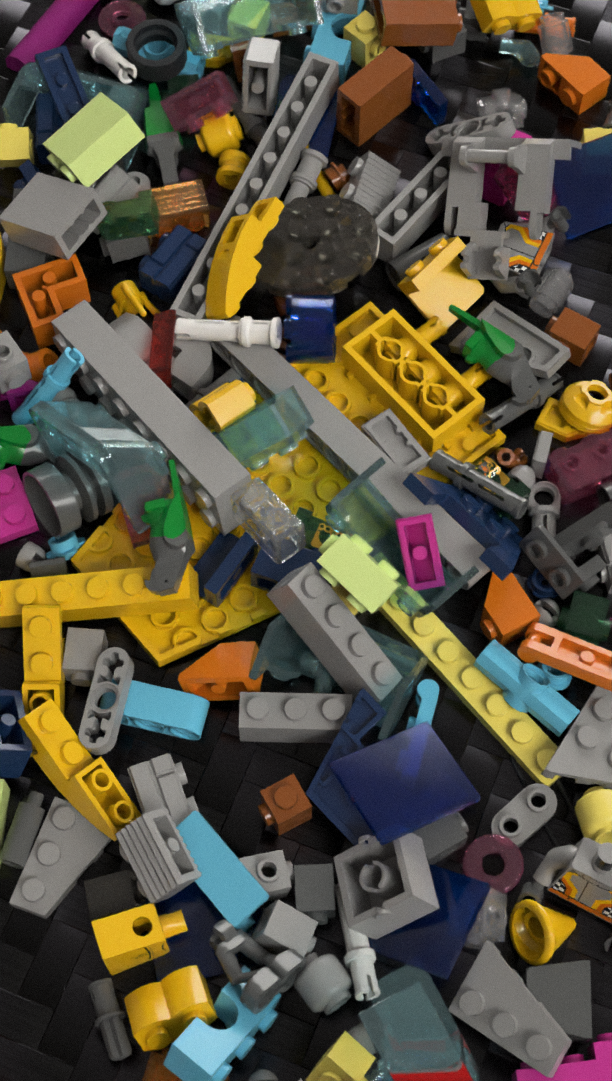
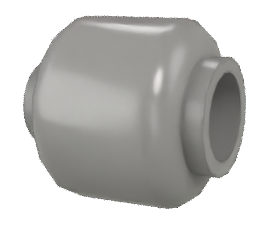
M313 952L305 957L307 959L306 966L297 975L293 986L312 1012L324 1011L326 1015H329L350 999L352 994L349 990L353 980L335 955L324 954L318 957Z

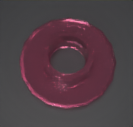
M117 0L107 4L98 16V24L101 30L112 38L118 26L133 29L136 25L146 20V13L143 8L137 3L128 0ZM121 15L128 16V18L124 20L115 19L116 17Z
M486 834L475 839L467 847L463 857V872L468 883L478 892L486 895H502L511 891L520 882L524 871L523 856L518 846L509 838L499 834ZM486 855H500L505 863L504 871L497 876L487 875L482 869L483 858Z

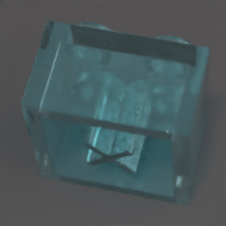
M294 385L257 404L253 411L218 432L215 437L244 468L249 467L252 472L268 463V458L277 452L280 456H283L299 446L298 442L308 436L306 430L315 421Z

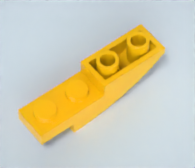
M277 197L256 201L248 214L231 217L217 245L210 268L206 292L207 319L221 320L233 317L240 308V301L255 284L256 275L262 265L254 256L261 251L263 240L268 232L277 225L279 221L278 216L285 206Z
M24 605L22 607L24 659L22 700L25 715L52 698L64 716L65 675L62 665L65 641L62 638L61 605ZM31 742L33 751L30 757H33L38 753V750Z
M52 698L18 720V723L38 750V753L33 756L37 764L70 804L102 833L116 841L115 833L141 816V813L101 756L95 760L92 758Z

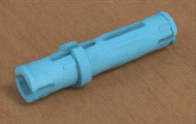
M67 347L59 359L44 370L41 381L34 387L16 411L13 412L11 417L15 425L33 424L56 394L69 386L71 376L85 361L84 356L79 350Z

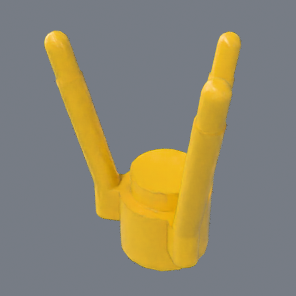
M132 280L122 281L113 288L111 295L116 303L111 308L117 318L126 312L134 315L139 313L142 317H145L147 315L143 308L145 306L162 325L167 324L172 328V324L149 301L144 292L139 291Z

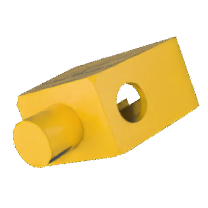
M154 903L91 922L102 959L111 976L167 954L170 950L166 938L188 931L181 908L158 916ZM145 931H151L146 936H140Z

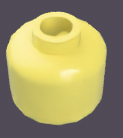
M601 786L589 788L575 805V813L584 838H590L600 844L612 843V789H605Z

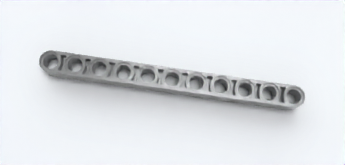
M234 315L233 317L229 318L228 321H240L241 318L237 315ZM209 341L214 351L391 522L396 525L395 520L398 518L432 513L443 572L464 590L470 589L490 571L479 559L486 549L440 505H424L402 483L408 475L275 349H272L270 345L252 344L251 347H243L239 342Z

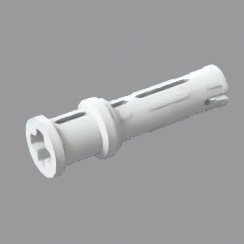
M244 316L240 321L177 318L175 334H177V340L239 342L243 347L261 344L271 345L272 349H278L282 340V322L280 317H274L272 321L253 320L251 316Z

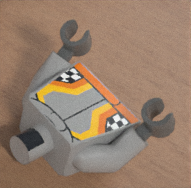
M565 206L554 208L549 216L543 218L542 232L538 240H531L529 237V221L518 223L504 222L501 224L498 231L511 232V238L503 239V247L510 248L508 281L490 280L500 293H516L528 299L536 291L534 288L535 284H542L539 275L551 253L555 236L553 231L556 228L558 232L564 233L569 228L566 220L571 219L572 216Z
M582 838L575 846L555 847L547 853L533 875L534 882H527L521 887L518 902L522 901V898L525 896H532L541 905L543 888L546 886L549 892L612 924V843L600 844L590 838ZM612 931L604 944L606 951L609 950L612 944Z

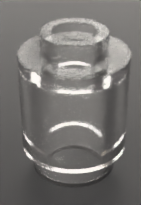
M564 12L550 13L539 18L538 32L543 54L568 55L569 52L574 50L569 21L565 19Z
M560 267L548 268L541 278L542 284H537L535 293L530 296V308L536 314L545 318H550L553 314L560 311L575 287L572 275Z

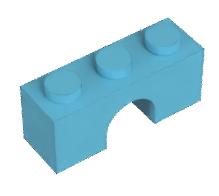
M359 0L357 15L333 14L330 12H320L319 10L321 18L320 21L315 20L311 34V39H313L312 45H307L305 48L303 62L309 51L339 62L340 85L344 83L351 63V41L338 38L337 36L343 35V27L366 10V0Z
M246 966L241 968L242 973L251 971ZM229 981L221 990L214 1004L217 1017L224 1022L227 1029L218 1030L211 1028L196 1017L174 1041L163 1065L182 1081H224L233 1068L229 1065L235 1057L242 1060L255 1044L256 1040L253 1036L256 1032L260 1030L265 1033L279 1014L274 1009L281 994L278 993L260 1013L253 1014L240 1002V996L246 983L232 986Z

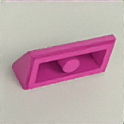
M432 513L396 519V528L409 592L445 586Z

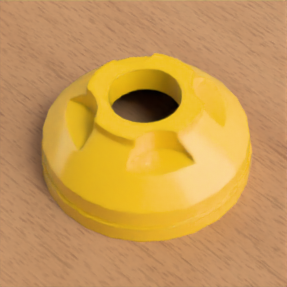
M598 380L579 381L570 384L565 389L559 400V410L570 425L590 434H604L612 430V391L604 382ZM588 392H592L604 400L595 399Z

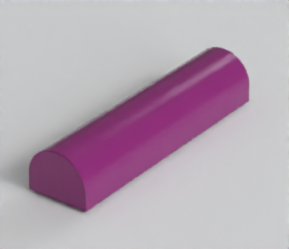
M55 0L6 57L7 67L33 79L39 72L35 61V54L60 47L98 0Z

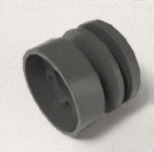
M77 446L68 451L67 455L63 453L56 457L55 467L45 462L23 474L24 490L36 517L45 530L56 539L80 528L82 519L90 523L96 520L98 515L103 516L113 511L114 502L108 481L96 460L83 447Z

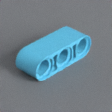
M112 679V683L118 685L116 681ZM132 680L121 724L183 739L200 740L210 702L198 695ZM112 692L104 693L99 708H110L115 703L116 694Z

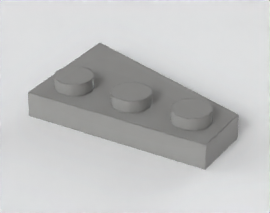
M494 300L476 317L480 321L482 318L520 342L535 376L550 379L571 357L568 347ZM467 326L449 344L451 352L462 355L465 343L476 331Z
M55 796L9 904L12 907L47 919L77 884V880L92 862L95 863L104 852L103 849L112 839L90 823L69 801Z
M486 940L448 1011L547 1078H553L572 1041L542 1003L538 1002L524 985L518 973L511 969L500 955L501 952L493 942Z

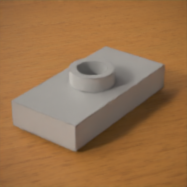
M390 408L361 426V432L408 476L411 472L417 473L429 465L431 457Z

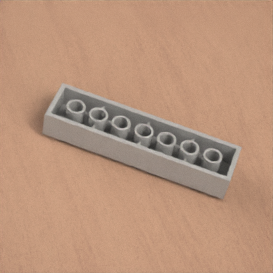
M83 300L51 321L56 334L53 337V341L59 351L63 353L67 347L71 349L76 348L84 356L85 361L75 373L78 375L79 382L88 395L94 393L99 398L98 403L106 415L109 417L114 415L118 419L117 423L122 432L128 438L133 436L138 441L137 445L142 454L148 460L153 458L158 463L157 466L160 473L168 482L172 481L168 460L174 459L185 501L189 505L196 504L200 509L199 513L202 519L210 528L216 526L225 536L258 512L250 473L86 300Z

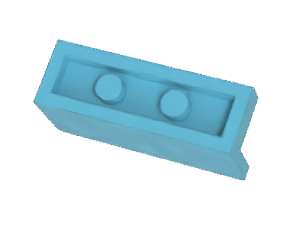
M193 811L176 829L180 831L179 835L183 837V842L187 844L190 856L194 858V863L198 865L197 870L201 872V877L195 880V882L236 930L242 929L246 932L256 922L251 915L268 900L269 894L198 811Z

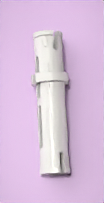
M94 30L87 31L86 33L91 38L88 39L83 35L81 43L85 49L90 51L91 57L96 62L104 64L121 82L131 83L132 80L127 75L130 74L133 78H136V67L115 50V46L107 38H102Z
M338 883L334 886V894L347 951L346 956H344L345 965L351 970L355 999L363 1001V994L365 993L366 1001L372 1000L381 994L373 964L374 960H376V954L374 949L370 948L368 936L348 928Z

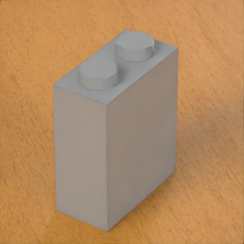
M37 172L0 215V223L12 242L69 260L107 215V211L95 189Z

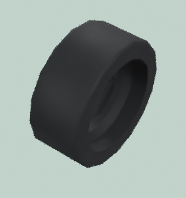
M162 19L145 20L136 25L128 34L126 40L128 60L136 67L138 77L152 82L168 81L177 76L185 67L187 61L184 33L174 23ZM154 41L168 42L175 47V51L170 56L160 60L145 59L138 54L142 46Z

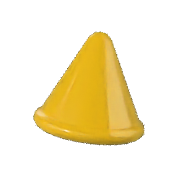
M531 899L518 902L511 912L509 921L510 937L517 954L521 959L533 966H541L547 963L557 948L576 928V921L572 917L542 906Z

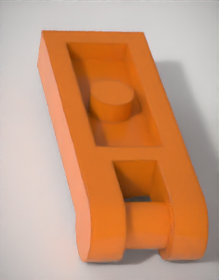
M533 622L529 624L525 632L526 639L520 643L517 650L518 657L528 663L538 661L612 691L611 651L542 623Z

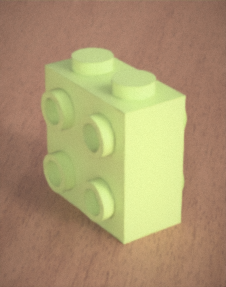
M342 533L340 537L337 534H332L318 549L323 554L317 560L323 566L319 573L332 586L338 587L341 584L350 592L346 599L359 612L365 613L369 610L372 614L375 613L401 586L396 581L400 574L386 560L382 559L379 563L376 562L369 555L373 548L358 534L355 533L352 537L345 533Z

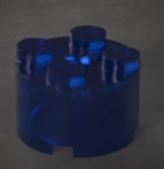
M286 295V314L291 315V318H284V339L291 340V343H286V361L289 364L335 363V296Z

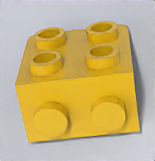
M458 236L447 240L442 237L428 249L430 254L422 261L418 260L405 271L407 276L397 285L427 321L436 315L439 317L436 324L442 320L447 329L458 319L449 312L451 304L466 311L484 293L482 284L477 279H468L467 275L460 269V263L463 261L458 257V254L466 245Z

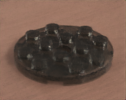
M335 194L309 198L297 197L284 206L278 216L279 221L277 225L268 232L262 242L263 247L261 251L254 256L262 265L256 275V282L266 286L269 289V293L295 300L322 298L348 288L347 282L359 274L364 276L377 259L380 239L373 216L362 205ZM313 241H316L317 245L315 248L307 249L309 246L313 245Z

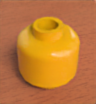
M225 111L202 119L199 122L200 133L195 134L201 152L208 151L213 158H219L220 154L225 150H238L241 146L240 140L244 139V134L236 115L230 116Z

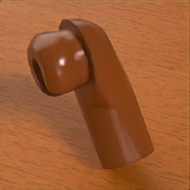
M501 447L494 454L496 462L509 470L518 465H526L529 462V458L525 455L522 448H516L512 451L511 449Z

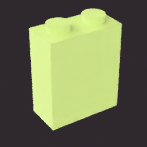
M100 92L49 137L43 145L50 152V155L46 158L59 173L62 172L70 182L78 181L81 185L90 187L146 136L127 111Z

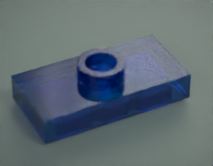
M411 59L414 63L411 99L415 105L421 106L437 126L446 121L448 100L414 59Z

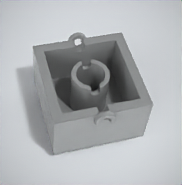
M394 825L375 836L363 835L358 839L359 844L333 857L349 929L376 940L439 909L422 838L398 825Z

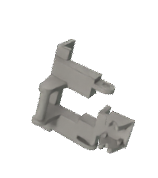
M443 136L441 156L451 157L444 231L447 236L470 237V242L461 251L463 262L460 263V269L467 275L468 279L508 281L510 248L503 247V239H510L511 232L486 230L489 203L482 202L485 163L508 164V167L518 173L515 211L530 212L529 237L531 240H538L542 232L543 214H550L555 160H571L572 149H581V142L572 139Z

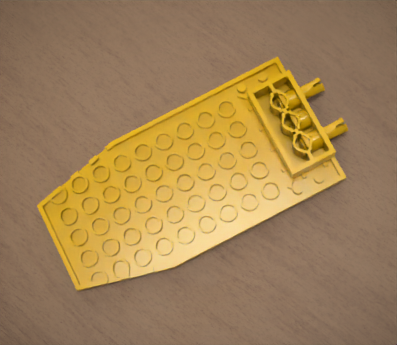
M370 301L287 361L360 431L363 424L390 408L431 458L438 449H442L463 463L468 461L475 466L505 443L506 435L500 429L493 434H487L482 430V427L491 422L490 420L481 425L479 424V417L483 414L486 399L476 389L487 380H490L492 376L484 368L482 369V365L475 363L460 375L430 345L447 333L446 325L442 320L436 324L439 320V317L436 315L432 316L430 320L415 330L394 308L384 315ZM254 389L256 408L215 435L222 445L250 473L258 508L256 514L230 533L238 538H241L245 531L253 535L258 540V551H260L267 534L274 537L285 536L293 540L296 545L309 550L316 548L311 545V542L321 523L330 527L343 528L334 531L343 532L351 537L356 533L370 546H373L396 528L393 522ZM156 461L153 462L154 466L145 476L142 475L134 484V489L123 502L120 501L112 511L111 517L105 524L99 526L71 558L72 566L78 573L155 566L156 563L149 547L151 528L149 525L144 524L141 516L144 514V502L161 498H174L172 481L168 482L163 477ZM429 465L417 472V474L449 485L453 483L452 480L442 474L431 470ZM186 502L196 549L189 559V564L194 568L220 531L216 526L210 528L204 522L199 513L200 509L195 503L189 505ZM318 530L320 531L319 540L323 544L330 537V533ZM255 557L218 608L199 597L200 609L117 618L154 662L161 667L281 612L266 595L267 591L251 586L250 571L256 560Z

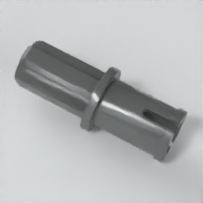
M103 978L96 980L87 986L97 1016L94 1023L96 1027L101 1028L109 1058L119 1061L129 1057L132 1053L123 1022L126 1014L123 1010H120L112 979Z

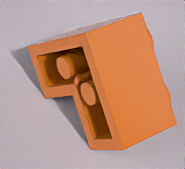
M76 253L69 260L60 258L12 274L18 297L39 349L55 344L53 337L56 334L51 321L62 315L64 310L74 307L83 300L91 302L87 280Z

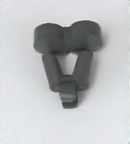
M221 920L213 927L212 931L215 934L211 936L209 944L216 951L215 955L218 957L231 985L246 983L240 996V1002L253 1014H258L264 1010L279 992H285L292 987L297 975L306 966L307 959L296 950L289 949L278 955L269 953L242 929L236 931L227 920ZM240 951L258 965L267 967L242 973L235 954Z

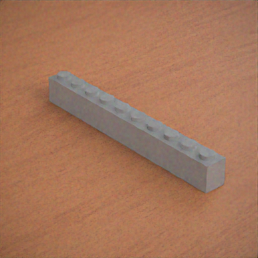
M309 51L169 310L174 330L177 318L207 319V283L212 260L223 231L231 217L248 214L256 201L271 197L280 198L291 173L301 158L302 150L307 147L339 86V62Z

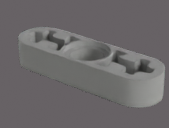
M499 112L437 127L427 134L425 141L432 155L435 156L442 149L443 136L511 138L516 132V127L509 113Z
M119 647L106 649L97 660L78 735L81 744L94 755L106 754L116 744L134 673L132 659L124 649ZM117 660H120L123 666L116 667L113 675L108 667L109 665H115ZM112 679H114L118 685L112 683ZM104 693H115L116 700L110 708H98V700ZM95 716H98L99 718L102 719L101 723L98 721V719H97ZM99 729H101L105 736L98 737L95 743L90 737L92 734H98Z

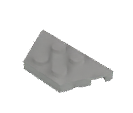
M597 685L595 686L541 775L551 779L555 775L574 778L575 783L584 785L598 784L604 788L612 789V691Z

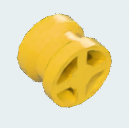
M230 149L223 151L219 157L220 168L216 172L218 184L224 188L235 190L251 160L250 157L239 150Z

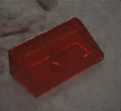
M175 309L154 314L149 368L169 389H172L177 335L175 334L177 320Z

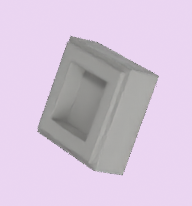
M541 430L537 438L531 462V468L534 470L536 478L542 479L553 437L551 432Z

